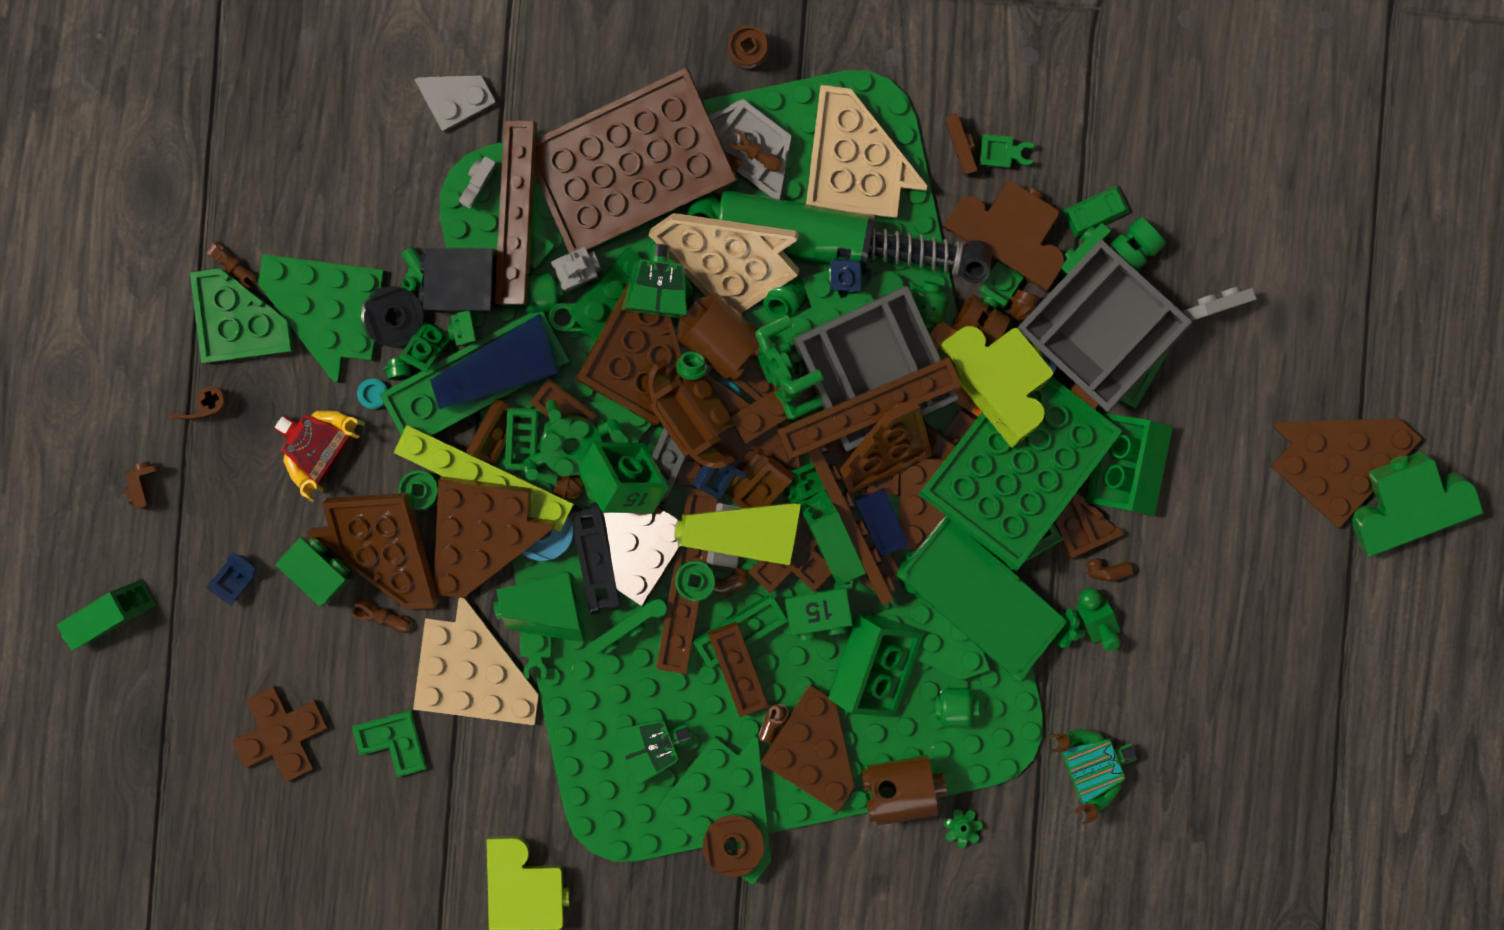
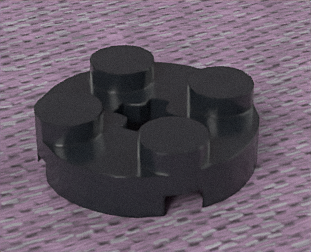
M385 286L375 290L364 300L361 307V321L364 331L376 344L387 347H401L408 344L413 335H416L424 319L423 308L418 298L413 293L397 286ZM390 308L393 312L398 311L400 317L396 318L397 324L395 325L385 320V316L388 314L387 310Z

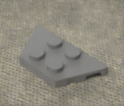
M744 99L709 115L725 151L742 160L737 173L769 197L780 199L791 135ZM739 129L743 131L754 144L760 143L763 150L779 157L782 162L781 168L776 172L769 171L763 167L764 164L755 158L753 160L747 157L749 154L730 147L726 140L730 139L734 144H744L741 141V136L738 133H734L733 130Z

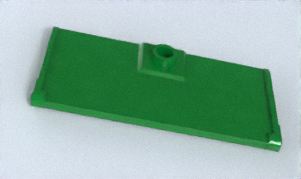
M946 516L896 574L898 578L909 585L1017 682L1024 679L1032 665L1067 622L1066 619L1022 582L1000 560Z

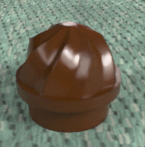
M1017 290L1015 296L1010 298V311L1015 319L1019 321L1025 320L1035 310L1040 299L1024 291Z
M558 475L554 495L561 496L564 500L578 498L583 493L584 484L579 476L563 477Z

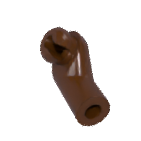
M1100 558L1091 559L1086 562L1087 574L1092 579L1112 582L1133 575L1132 565L1128 561L1109 567H1103V561Z
M737 568L733 570L732 575L725 579L715 577V586L712 592L726 597L732 596L746 587L748 584V573L744 569Z
M775 704L767 710L759 733V740L768 743L773 742L777 728L784 724L789 716L785 705Z

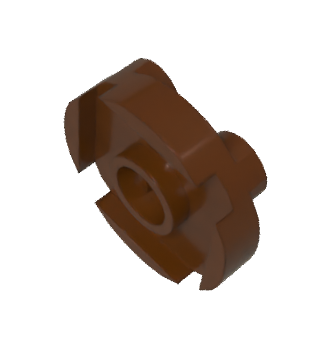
M737 814L725 815L709 825L703 838V855L706 862L720 874L727 877H740L751 872L761 860L764 853L763 835L751 819ZM730 837H735L737 842H742L743 846L737 849V854H731V850L724 847V844L729 843Z

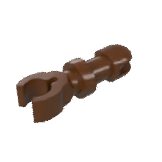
M739 129L733 130L734 133H738L741 136V141L744 144H734L730 139L726 140L730 147L749 154L747 156L749 159L753 160L755 158L764 164L763 167L769 171L776 172L781 168L782 162L779 157L763 150L760 143L754 144L743 131Z
M212 242L205 251L215 261L226 267L225 271L228 274L232 272L240 279L239 282L246 288H254L247 278L254 283H258L257 276L250 270L245 269L240 264L241 260L238 257L233 258L228 250L219 242Z
M357 598L356 608L353 609L351 614L354 618L363 621L375 620L377 625L382 626V624L391 626L394 628V631L399 633H407L410 630L412 623L409 618L400 614L399 616L390 614L386 608L377 609L369 600ZM357 607H361L365 611L359 610Z

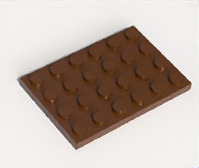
M683 68L536 139L535 176L569 253L583 247L588 251L738 181L688 68Z

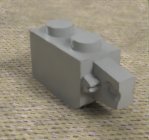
M585 247L551 262L566 294L596 282L599 278L597 273L602 271L594 251L588 253Z

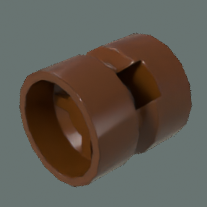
M743 25L736 28L728 40V55L731 62L742 70L758 68L767 56V39L765 34L759 28L752 25Z
M973 294L958 311L952 327L957 331L966 326L978 328L985 336V346L989 347L1001 338L1009 324L1010 318L995 308L989 310L988 303Z

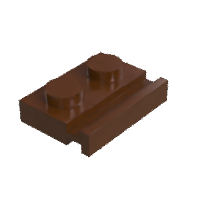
M759 448L740 469L747 474L745 478L742 479L735 475L724 495L726 493L733 498L732 501L741 508L770 505L792 482L795 475L773 457L769 458L763 453L764 450Z

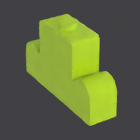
M966 326L941 343L937 349L938 355L941 360L950 357L961 387L1011 448H1013L1032 434L1043 421L1045 415L1043 406L1036 399L1028 397L1047 383L1053 375V371L1042 359L1040 350L1034 344H1030L1019 329L1013 328L989 347H986V340L982 331L973 326Z
M489 836L487 838L489 930H559L564 924V906H569V888H563V868L560 865L525 866L524 864L530 856V847L528 842L522 837Z

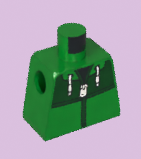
M651 244L650 260L640 259L635 262L622 311L674 318L686 315L684 268L681 264L668 263L670 246Z
M665 719L620 727L615 730L635 785L643 783L679 761L680 758L676 747L692 742L686 724L668 730Z

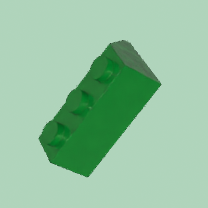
M1103 413V416L1121 429L1122 432L1091 472L1086 503L1155 516L1173 426L1146 419Z
M857 614L828 699L850 714L895 717L924 632L880 616Z

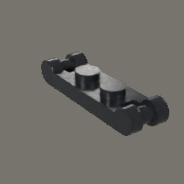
M597 502L590 503L589 507L584 508L573 506L570 516L590 615L600 614V610L610 608L612 611L620 610V600L616 589L601 509ZM593 518L594 527L583 529L582 520ZM607 587L608 596L597 598L595 590Z

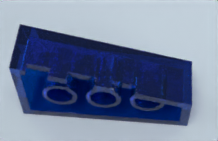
M538 314L430 379L438 408L446 410L557 376L561 373L544 317Z

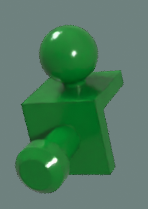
M1095 588L1082 590L1079 595V603L1075 605V608L1085 624L1092 644L1102 640L1101 644L1105 651H1115L1120 646L1121 641L1118 635H1116V633L1120 632L1114 612L1103 593H1100Z

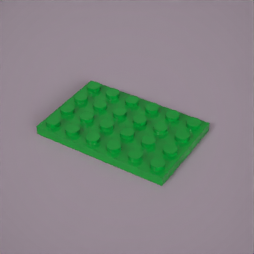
M1052 376L1042 388L1028 397L1040 402L1045 414L1043 421L1032 434L1011 448L982 412L918 494L1016 571L1122 432L1121 429Z

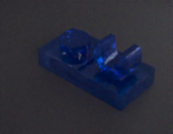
M885 488L856 499L857 506L880 557L909 545Z

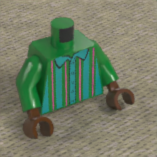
M1080 728L1065 733L1049 735V739H1057L1058 741L1057 748L1051 749V752H1061L1079 801L1085 804L1076 808L1075 813L1077 814L1082 811L1086 813L1087 818L1082 822L1083 825L1095 821L1098 814L1111 804L1122 789L1121 782L1125 780V776L1121 766L1137 760L1131 743L1114 749L1111 740L1104 738L1100 732Z

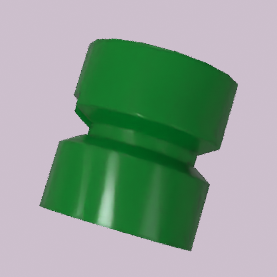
M1139 217L1127 228V235L1120 234L1108 245L1137 272L1147 264V256L1154 257L1166 246L1160 234L1142 217ZM1133 243L1139 248L1137 251L1131 247Z
M421 470L411 471L401 479L398 493H409L413 509H430L438 502L439 480L430 472Z
M690 561L678 569L675 576V586L683 598L690 601H700L712 593L715 586V575L706 563Z

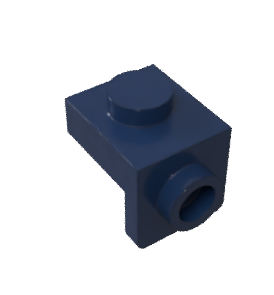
M833 259L830 262L832 290H844L845 292L862 291L871 280V268L862 270V262L860 260Z
M736 460L722 468H709L703 465L692 485L720 501L734 476L737 475L744 479L747 474L738 469L740 462Z
M232 552L224 566L209 582L207 589L232 606L253 581L257 569L246 556L237 555L235 552Z

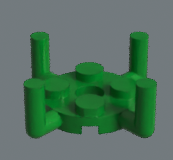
M786 315L756 331V338L760 346L758 349L760 353L756 357V363L762 368L768 383H773L779 389L774 394L782 403L787 418L794 420L822 406L818 395L795 405L794 400L802 395L803 390L822 382L823 376L817 369L797 380L795 378L792 379L789 370L793 367L787 355L792 352L789 344L784 342L777 346L770 340L771 336L792 327L791 320Z
M550 399L546 402V409L551 421L546 425L540 439L541 452L523 461L526 478L528 480H535L538 477L536 467L546 463L549 468L560 476L566 477L579 474L588 498L595 500L579 470V466L594 442H602L601 437L610 434L613 441L622 439L623 434L619 423L615 419H610L596 426L586 417L576 416V414H563L557 401ZM569 438H575L579 441V446L573 451H566L562 445Z

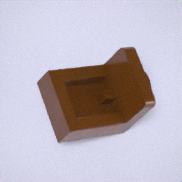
M150 461L133 465V471L125 473L128 486L125 487L126 498L130 505L134 504L135 509L152 506L144 476L161 472L159 465L151 466Z

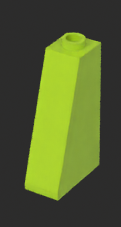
M785 503L684 514L682 521L677 520L674 538L678 539L677 545L790 565L801 504Z

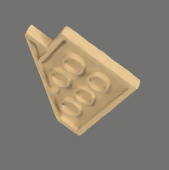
M821 85L806 204L897 219L900 190L927 191V185L852 89Z
M673 213L651 228L649 236L656 244L670 246L669 258L675 264L683 265L684 274L705 296L718 293L740 313H743L764 299L771 289L781 287L798 276L800 270L782 251L798 240L799 233L794 230Z
M465 597L458 600L456 622L425 618L414 710L535 725L539 699L538 692L528 679H525L522 671Z

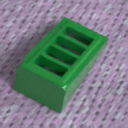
M507 408L505 469L524 470L523 461L525 459H513V453L530 454V456L538 453V409ZM514 417L531 418V424L514 423ZM514 429L531 430V436L514 435ZM514 441L530 442V448L513 447Z

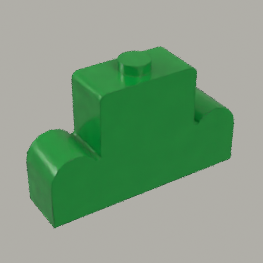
M1422 451L1411 456H1398L1393 458L1390 464L1369 472L1378 507L1365 505L1358 508L1353 515L1352 523L1360 548L1370 557L1483 514L1475 487L1464 476L1453 472L1446 474L1440 479L1435 461Z

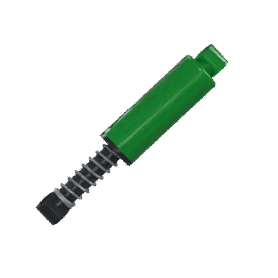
M731 190L723 192L721 202L711 193L690 203L688 211L690 216L797 231L799 233L798 240L782 250L789 257L828 264L833 259L860 260L862 262V270H865L868 255H871L872 260L879 256L884 257L885 263L890 258L896 259L897 265L902 260L907 261L909 267L913 263H919L921 269L925 265L932 266L933 271L937 267L944 268L945 273L952 269L953 275L960 273L962 278L971 283L983 282L990 275L992 249L986 242L973 240L964 245L963 242L957 241L953 246L948 245L946 239L942 243H936L934 237L930 241H925L922 235L918 239H914L910 233L906 237L899 236L898 231L894 235L887 234L886 229L882 233L875 232L873 227L875 216Z

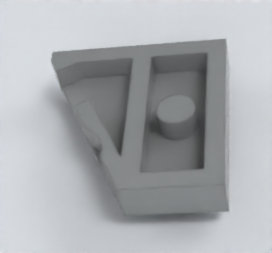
M481 75L418 77L414 79L442 132L497 104Z
M1237 286L1222 291L1223 297L1219 299L1216 298L1215 294L1197 299L1198 306L1184 310L1182 313L1193 321L1256 300L1253 288L1241 291L1240 287Z

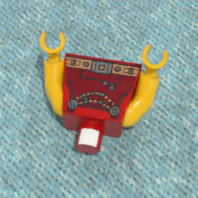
M315 411L311 416L304 414L299 423L285 414L280 418L274 430L287 438L281 449L285 453L283 462L291 480L300 488L302 496L314 502V499L311 498L312 491L317 489L321 493L323 492V488L317 483H322L352 437H360L354 433V429L358 424L364 426L365 423L363 421L346 416L338 411Z

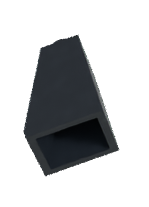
M425 248V255H421L420 272L424 273V286H420L419 302L423 304V310L450 312L470 310L471 312L501 313L502 305L495 304L497 250L492 248Z

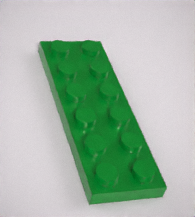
M544 312L529 313L434 364L427 373L421 371L379 395L401 436L406 425L432 437L493 404L495 398L500 400L571 361Z

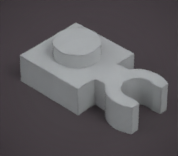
M486 156L482 162L476 160L468 176L472 177L469 185L459 199L462 205L469 209L472 208L479 193L483 191L498 166L496 162Z

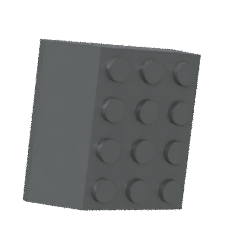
M1100 239L1017 329L1108 412L1140 382L1191 327L1192 321Z
M908 286L899 287L791 338L807 374L818 369L823 376V381L813 385L822 402L824 410L941 360ZM953 389L918 404L922 416L958 400V396ZM877 422L839 438L844 449L849 451L859 446Z

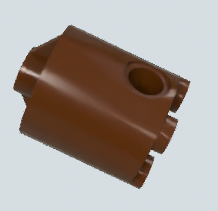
M718 293L694 299L686 307V315L679 319L677 340L688 350L701 354L705 362L712 366L723 379L730 377L736 380L746 368L743 363L750 355L755 357L759 354L758 349L760 348L756 338V331L758 329L749 324L743 315Z
M928 755L869 764L867 769L862 770L864 791H871L872 800H867L870 822L876 821L878 826L938 816L936 797L946 796L947 789L943 771L932 773ZM884 787H890L896 794L890 799H885L881 797L879 790Z

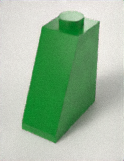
M823 490L798 502L797 504H801L800 511L836 584L840 586L842 584H851L858 580L866 572L840 515L826 491Z
M568 573L496 589L498 601L493 602L497 620H503L507 630L577 642L583 641L573 585Z
M140 579L107 593L58 623L57 626L65 643L68 644L71 651H74L155 607L156 603L143 580Z

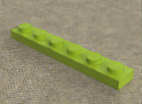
M406 425L394 451L395 454L441 476L532 488L530 517L555 520L553 529L559 532L562 531L574 504L408 425Z

